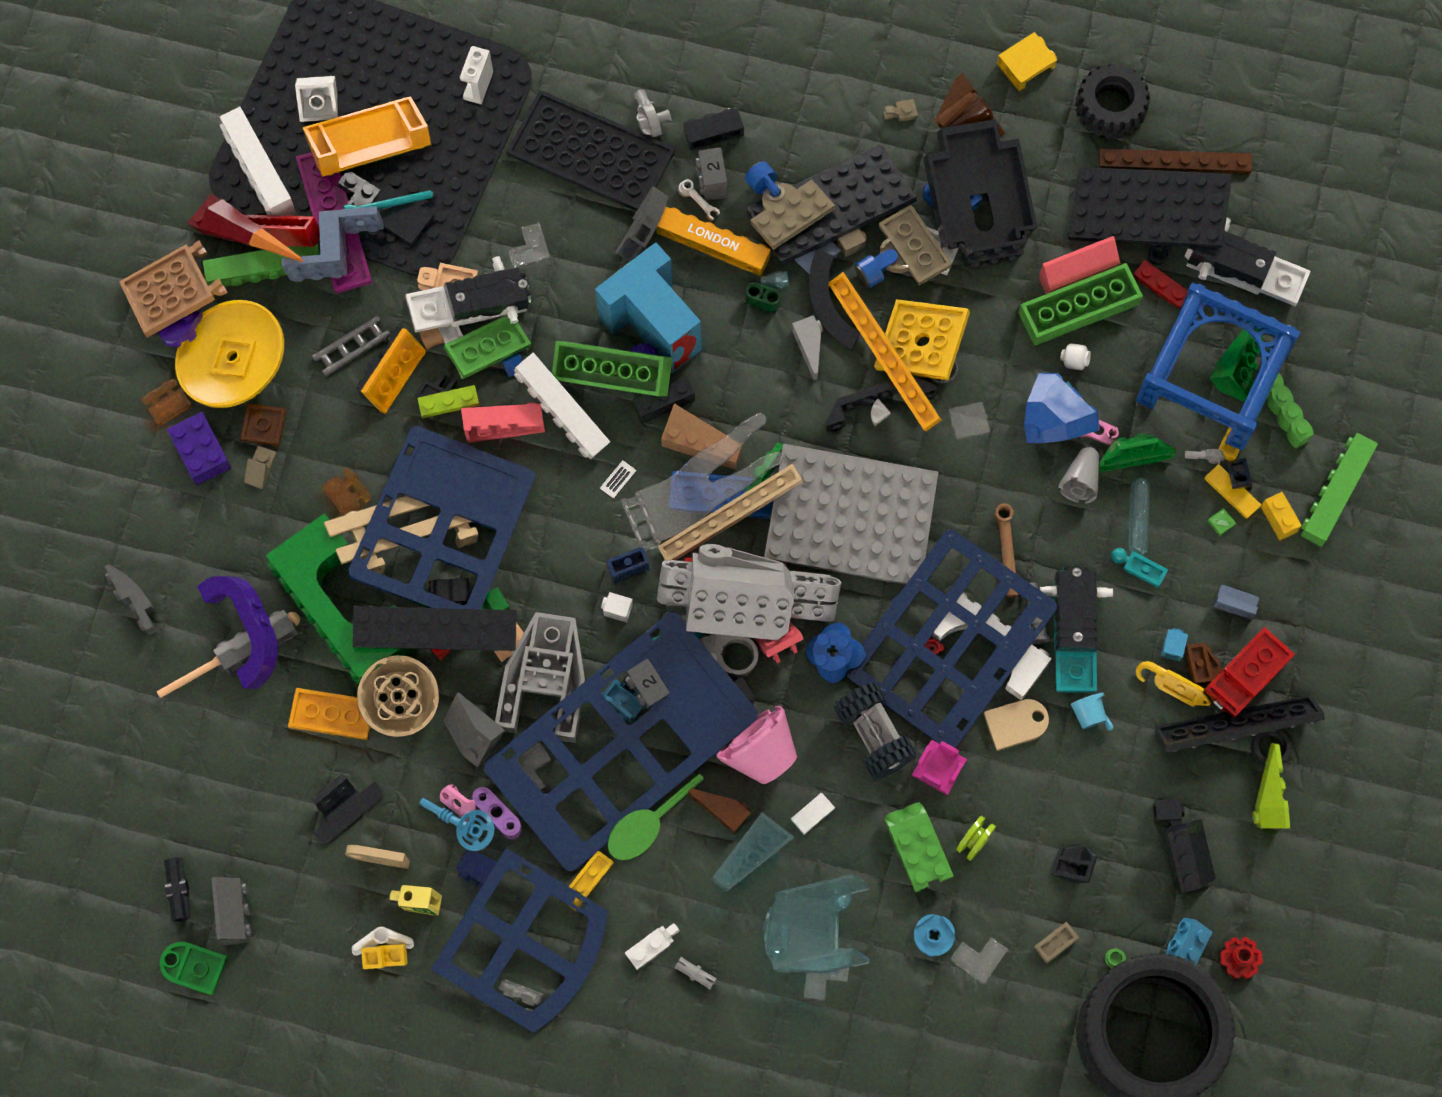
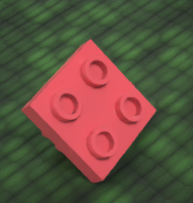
M790 622L788 633L778 640L753 639L755 644L768 658L772 656L776 663H778L780 659L777 653L790 647L791 651L796 654L798 651L795 643L803 640V636Z

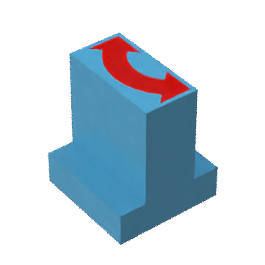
M656 242L595 288L598 318L614 335L629 324L646 344H650L658 350V354L673 357L671 373L702 351L701 321L673 291L671 258Z

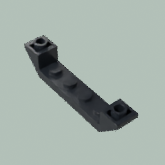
M912 375L928 400H932L937 394V386ZM889 381L838 398L826 421V432H836L845 426L846 419L843 411L850 412L860 405L868 406L877 399H889L893 394L899 393L893 382Z

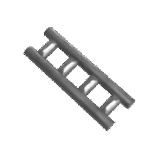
M378 315L312 355L315 362L321 359L327 367L322 370L326 377L388 339L390 332L386 330L382 333L377 326L381 322ZM371 329L376 337L366 343L360 334ZM354 339L359 348L349 353L344 344ZM338 349L343 358L333 363L328 354Z

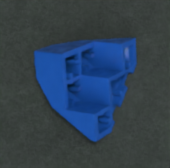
M1039 373L1026 406L1024 422L1026 443L1063 441L1100 430L1098 411L1092 405L1089 406L1082 399L1083 396L1073 387L1070 388L1058 373Z

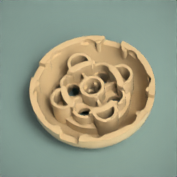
M397 655L383 658L367 669L358 686L357 702L363 718L373 729L388 736H407L420 731L431 721L438 707L439 691L433 674L423 663L411 657ZM377 664L381 665V666H379L376 670L373 671V669L375 668V666H376ZM394 677H398L400 679V684L398 686H394L392 684V679ZM411 689L416 691L414 698H409L407 695ZM395 692L401 693L400 699L394 698ZM382 693L388 696L385 702L379 700V695ZM399 705L404 708L402 714L395 712V708Z

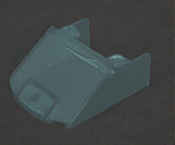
M849 874L775 892L773 897L776 899L772 908H768L764 929L766 953L771 959L773 969L778 972L839 974L841 969L868 964L869 958L855 948H839V912L845 911L851 906L853 893L869 890L870 885L855 874Z

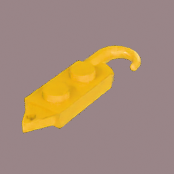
M1149 661L1142 662L1136 667V676L1140 681L1145 682L1141 671L1149 669L1156 673L1155 684L1160 690L1192 707L1195 705L1210 706L1211 702L1203 692L1204 688L1173 671L1166 670Z

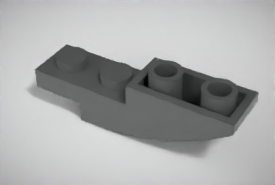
M654 186L651 187L632 218L634 222L615 251L616 254L629 262L637 257L641 248H645L662 217L669 196Z
M109 564L106 565L105 568L108 573L105 576L109 584H114L116 590L113 592L117 600H122L125 605L129 604L133 614H138L140 620L137 623L142 631L146 630L149 635L157 632L149 617V614L155 612V609L143 591L126 574Z

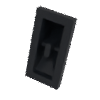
M1243 458L1227 462L1232 489L1253 488L1247 459Z

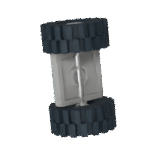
M877 682L865 684L861 688L849 692L833 705L843 725L853 723L870 755L863 762L873 780L892 774V772L906 766L907 763H910L917 756L908 737L900 738L882 705L887 702V699Z

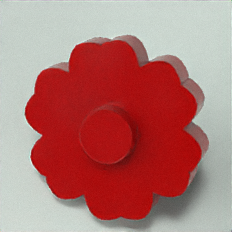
M1233 937L1224 944L1225 950L1219 953L1220 965L1226 967V974L1234 979H1238L1241 976L1249 979L1258 972L1257 966H1260L1263 962L1262 952L1256 949V942L1247 937L1241 940Z

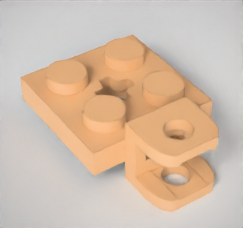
M440 263L439 269L422 267L417 279L418 288L423 291L442 287L445 282H454L455 280L477 276L478 270Z

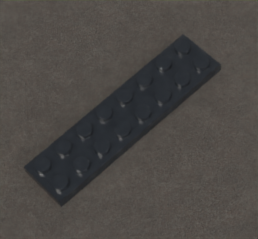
M354 606L352 647L516 651L517 610Z
M1311 695L1244 708L1235 718L1228 712L1156 726L1154 728L1155 734L1165 751L1177 752L1185 748L1217 744L1219 741L1236 740L1239 737L1248 735L1256 736L1263 732H1275L1282 728H1294L1306 723L1314 724L1325 720L1323 710Z

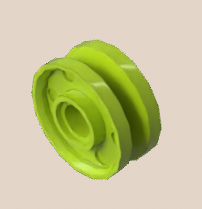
M982 815L971 826L956 848V851L961 853L968 847L970 851L967 859L970 861L983 848L996 828L994 824L989 825L986 829L982 828L986 819Z

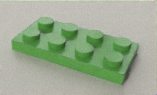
M508 315L445 344L444 349L462 378L465 379L531 347V342L518 322L511 324Z

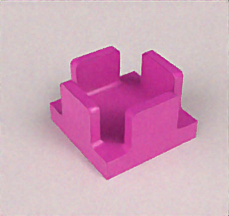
M931 740L919 759L912 776L948 795L967 759L959 755V750L941 741L939 744Z

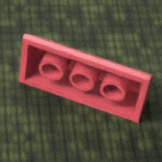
M1109 237L1043 263L1039 281L1045 293H1051L1120 266L1114 237Z

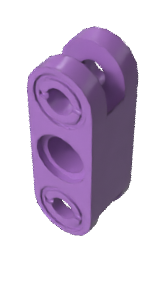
M479 787L473 792L472 798L475 801L476 808L489 814L494 826L504 837L513 840L521 835L522 826L520 821L491 790L486 787ZM501 809L503 813L500 817L495 818L492 816L494 810ZM510 826H514L512 830L508 829Z

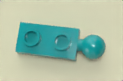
M1116 548L1111 553V558L1115 563L1126 564L1123 568L1124 571L1159 588L1168 571L1165 567L1134 551L1130 557L1127 556L1126 551L1122 548Z

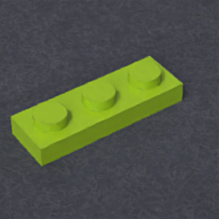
M475 385L418 398L422 418L461 410V408L479 406Z

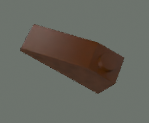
M692 788L689 790V796L734 835L751 817L750 808L742 801L739 803L735 799Z

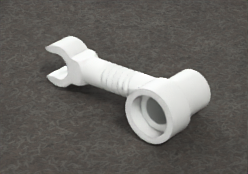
M686 179L679 184V195L682 197L691 196L704 210L710 221L714 220L710 212H715L719 216L720 211L709 205L697 193L691 180Z

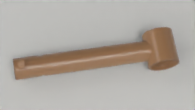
M1004 503L996 508L994 520L999 525L1003 565L1016 573L1010 523L1013 516V508L1009 504ZM1005 511L1009 517L1001 518L999 512ZM1012 589L1006 594L1008 598L1019 596Z

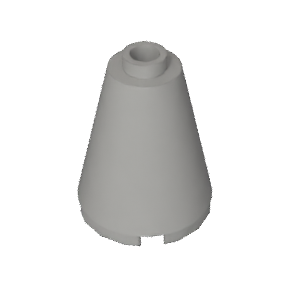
M1086 447L1081 449L1059 483L1060 493L1071 501L1079 503V500H1086L1085 503H1090L1097 498L1099 453L1094 448Z

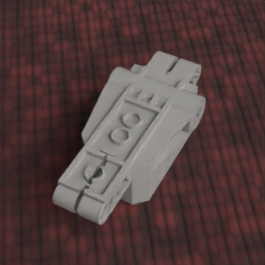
M706 544L700 547L699 554L693 553L692 562L665 560L662 562L657 601L665 605L685 607L686 631L778 640L788 633L790 618L817 621L835 620L841 581L825 574L789 571L782 562L716 544Z

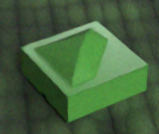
M1224 508L1207 521L1219 536L1236 525V522Z

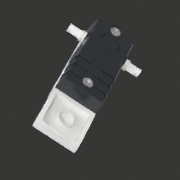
M1227 217L1222 248L1189 246L1185 257L1188 259V263L1186 266L1200 271L1198 278L1201 280H1206L1207 275H1210L1258 295L1261 292L1293 306L1297 305L1310 274V270L1275 257L1276 251H1270L1264 246L1260 247L1258 246L1259 244L1250 243L1249 240L1229 233L1228 228L1231 220Z
M498 256L492 259L495 271L493 273L455 280L454 282H445L442 287L406 294L405 298L415 333L449 325L456 327L508 315L511 324L517 323V313L526 312L529 303H531L532 294L528 291L529 281L526 279V274L520 273L519 267L504 270L503 263Z

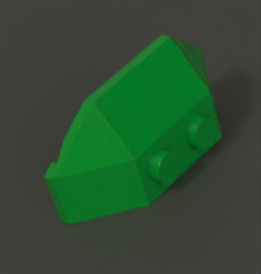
M1141 433L1129 439L1120 437L1113 441L1099 462V473L1174 459L1176 449L1152 434L1146 435Z

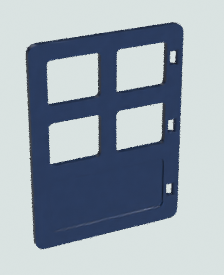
M419 426L412 427L349 567V577L426 608L482 609L534 482L535 473L531 469ZM408 446L414 448L412 456L405 455ZM402 494L440 509V514L429 538L426 539L387 524V519L398 495ZM386 497L392 499L389 507L382 506ZM454 516L462 517L496 531L486 559L480 560L443 545ZM384 539L421 554L420 561L410 583L405 584L367 568L378 540ZM363 549L370 551L367 559L360 558ZM435 561H441L477 575V581L466 605L457 604L424 590L425 583Z

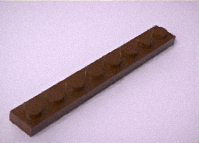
M1100 149L1099 168L1251 174L1252 153Z

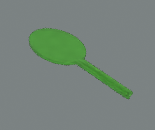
M700 773L696 775L655 812L641 809L623 817L610 833L608 839L609 853L616 859L628 860L646 851L658 835L660 829L659 818L686 796L691 788L694 789L704 780L703 776Z

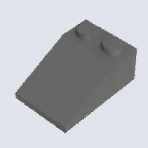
M460 693L456 694L443 720L461 754L476 767H479L492 756L505 731Z

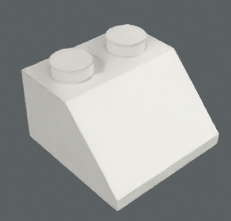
M335 76L297 78L295 88L300 122L330 120L338 117Z

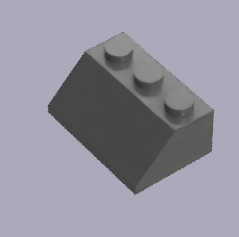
M211 878L217 940L224 946L249 942V936H252L251 924H247V916H250L249 904L245 902V896L248 895L247 884L241 878Z

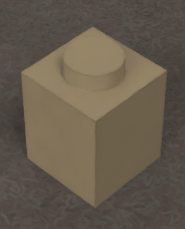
M857 229L836 240V243L846 258L864 249L867 237L863 230Z

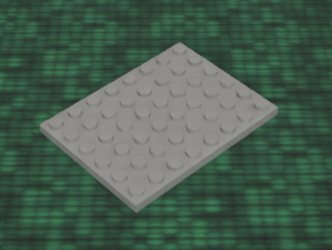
M783 444L778 472L793 464L803 483L773 500L764 557L787 564L906 585L926 556L938 472Z

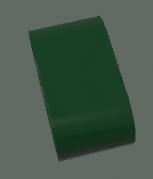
M759 283L747 285L745 299L749 305L771 312L777 311L780 308L781 294L777 289ZM757 292L759 295L754 297L750 293ZM775 298L777 301L769 302L768 299Z

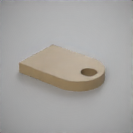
M1031 699L1014 702L983 713L996 751L1039 738L1044 734L1049 723V716L1045 707ZM1040 712L1043 715V720L1040 722L1034 721L1032 714Z
M347 845L345 852L346 856L353 859L405 869L409 868L410 861L405 853L359 845Z

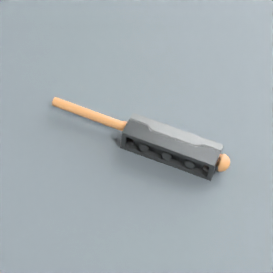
M284 610L275 611L269 616L278 646L298 635L293 626V623L297 626L300 622V616L296 612L286 614ZM247 631L237 633L234 636L235 638L228 642L223 641L219 643L217 648L214 649L216 657L212 661L158 690L159 697H164L222 664L228 675L244 666L250 658L252 648Z

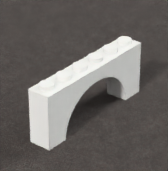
M963 593L957 603L976 615L982 606L977 602L972 603L967 599V595ZM949 612L934 631L932 637L941 642L947 635L955 631L965 630L968 625ZM994 614L986 622L1004 636L1012 628L1009 625L1005 626L1000 623V619ZM1032 643L1011 672L1010 680L1005 689L1019 700H1023L1051 661L1049 654L1041 648L1038 650Z

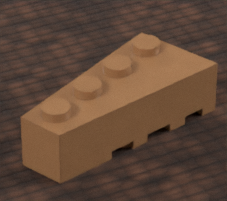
M676 404L673 405L661 438L662 447L736 470L742 454V444Z

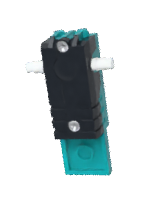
M1075 566L1072 570L1064 567L1063 570L1055 573L1053 578L1054 586L1040 587V591L1047 596H1054V601L1057 604V610L1054 613L1056 692L1096 693L1097 597H1113V588L1097 587L1096 572H1089V569L1086 567L1082 569L1080 566Z

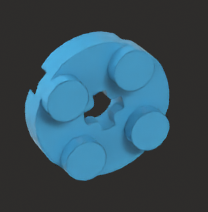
M935 914L926 915L921 918L913 932L916 947L929 957L941 956L947 953L955 940V930L952 923L946 917ZM931 930L939 932V940L935 941L929 938Z

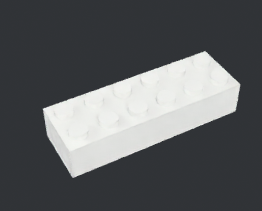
M241 107L220 116L222 124L219 126L224 138L230 144L235 158L238 159L241 169L247 175L248 181L252 189L255 190L258 200L263 204L266 214L275 216L296 215L297 213L287 190Z

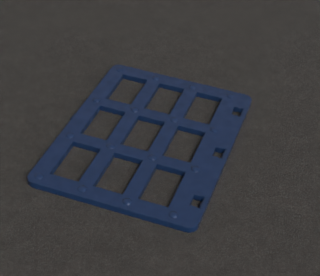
M947 530L900 594L891 601V606L862 644L866 653L865 660L858 667L848 669L846 676L860 687L871 682H877L887 699L886 706L940 744L943 741L957 748L1057 610V604L1052 598L954 530ZM953 547L971 561L948 593L944 594L930 584L928 580ZM982 568L1000 580V583L978 613L974 615L957 603V601ZM1012 589L1030 603L1006 636H1004L986 622L1009 590ZM921 592L936 602L938 606L913 639L895 625L918 593ZM950 612L968 626L942 660L924 646ZM1036 617L1043 620L1036 630L1030 627ZM979 633L998 647L972 681L956 670L954 666ZM889 636L906 648V650L883 682L880 683L864 672L863 668L885 638ZM918 657L934 668L935 672L913 702L909 704L892 692V689L914 659ZM999 668H1002L1006 671L998 681L993 676ZM948 678L965 692L939 726L921 713V711L944 679ZM965 718L969 722L961 732L957 726Z

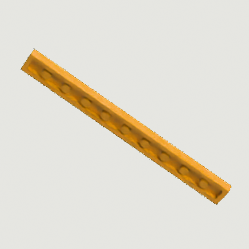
M844 272L839 274L829 282L830 288L922 428L928 431L942 421L846 274Z

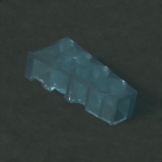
M762 812L710 880L725 892H728L789 843L794 836Z

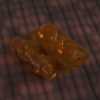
M174 378L168 382L164 381L161 383L162 386L154 391H148L147 395L141 398L144 405L151 401L154 404L148 408V411L158 426H161L192 406L181 388L175 392L172 390L173 387L178 385ZM165 392L168 393L169 396L165 397L161 401H158L157 397L164 394Z
M349 467L343 470L346 476L344 480H341L337 475L321 486L343 516L361 507L357 501L360 498H363L365 502L372 498L368 493L367 487L360 483L357 474L352 472ZM351 484L356 489V492L353 494L347 488Z

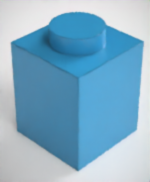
M1168 629L1160 657L1180 662L1183 658L1188 634H1185L1180 629Z

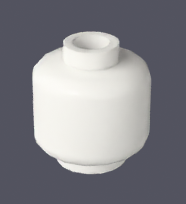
M1069 344L1066 349L1062 350L1061 361H1064L1066 368L1083 370L1085 366L1089 365L1091 353L1086 346Z

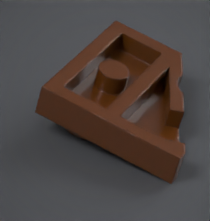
M1206 642L1187 644L1185 646V654L1193 683L1197 685L1211 683L1223 671L1219 665L1221 662L1212 654Z

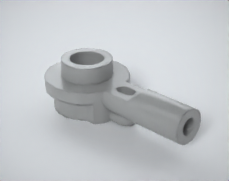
M1219 449L1201 450V452L1185 451V459H1207L1211 464H1220L1221 461L1225 460L1223 451Z

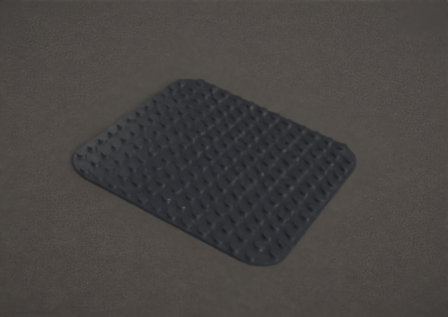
M292 0L240 107L292 200L297 213L294 216L313 217L296 160V156L311 152L303 127L327 121L300 122L295 88L297 78L335 76L338 117L411 96L428 126L431 145L348 170L380 189L372 203L375 202L387 185L404 196L429 190L432 191L433 197L415 201V203L434 214V218L412 246L386 229H380L376 232L359 231L358 235L366 259L407 274L418 276L422 267L439 269L440 263L449 264L458 251L530 91L532 74L527 60L513 48L377 0ZM472 46L489 50L493 67V74L482 104L463 99L468 83L461 81L460 75ZM224 139L209 173V183L214 196L225 200L244 215H267L263 204L257 198L255 190L252 189L247 175L244 174L238 159L235 158L230 144ZM347 170L340 171L341 177H343ZM346 193V194H347V197H348V201H350V199L352 198V196H351L350 194Z

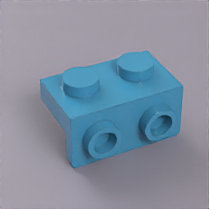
M615 679L601 694L624 722L627 720L632 723L645 708V705L642 707L636 697L619 686L621 683Z
M1183 918L1177 927L1173 939L1169 942L1166 954L1169 956L1175 955L1177 958H1184L1188 962L1195 963L1194 965L1196 966L1213 932L1195 919Z

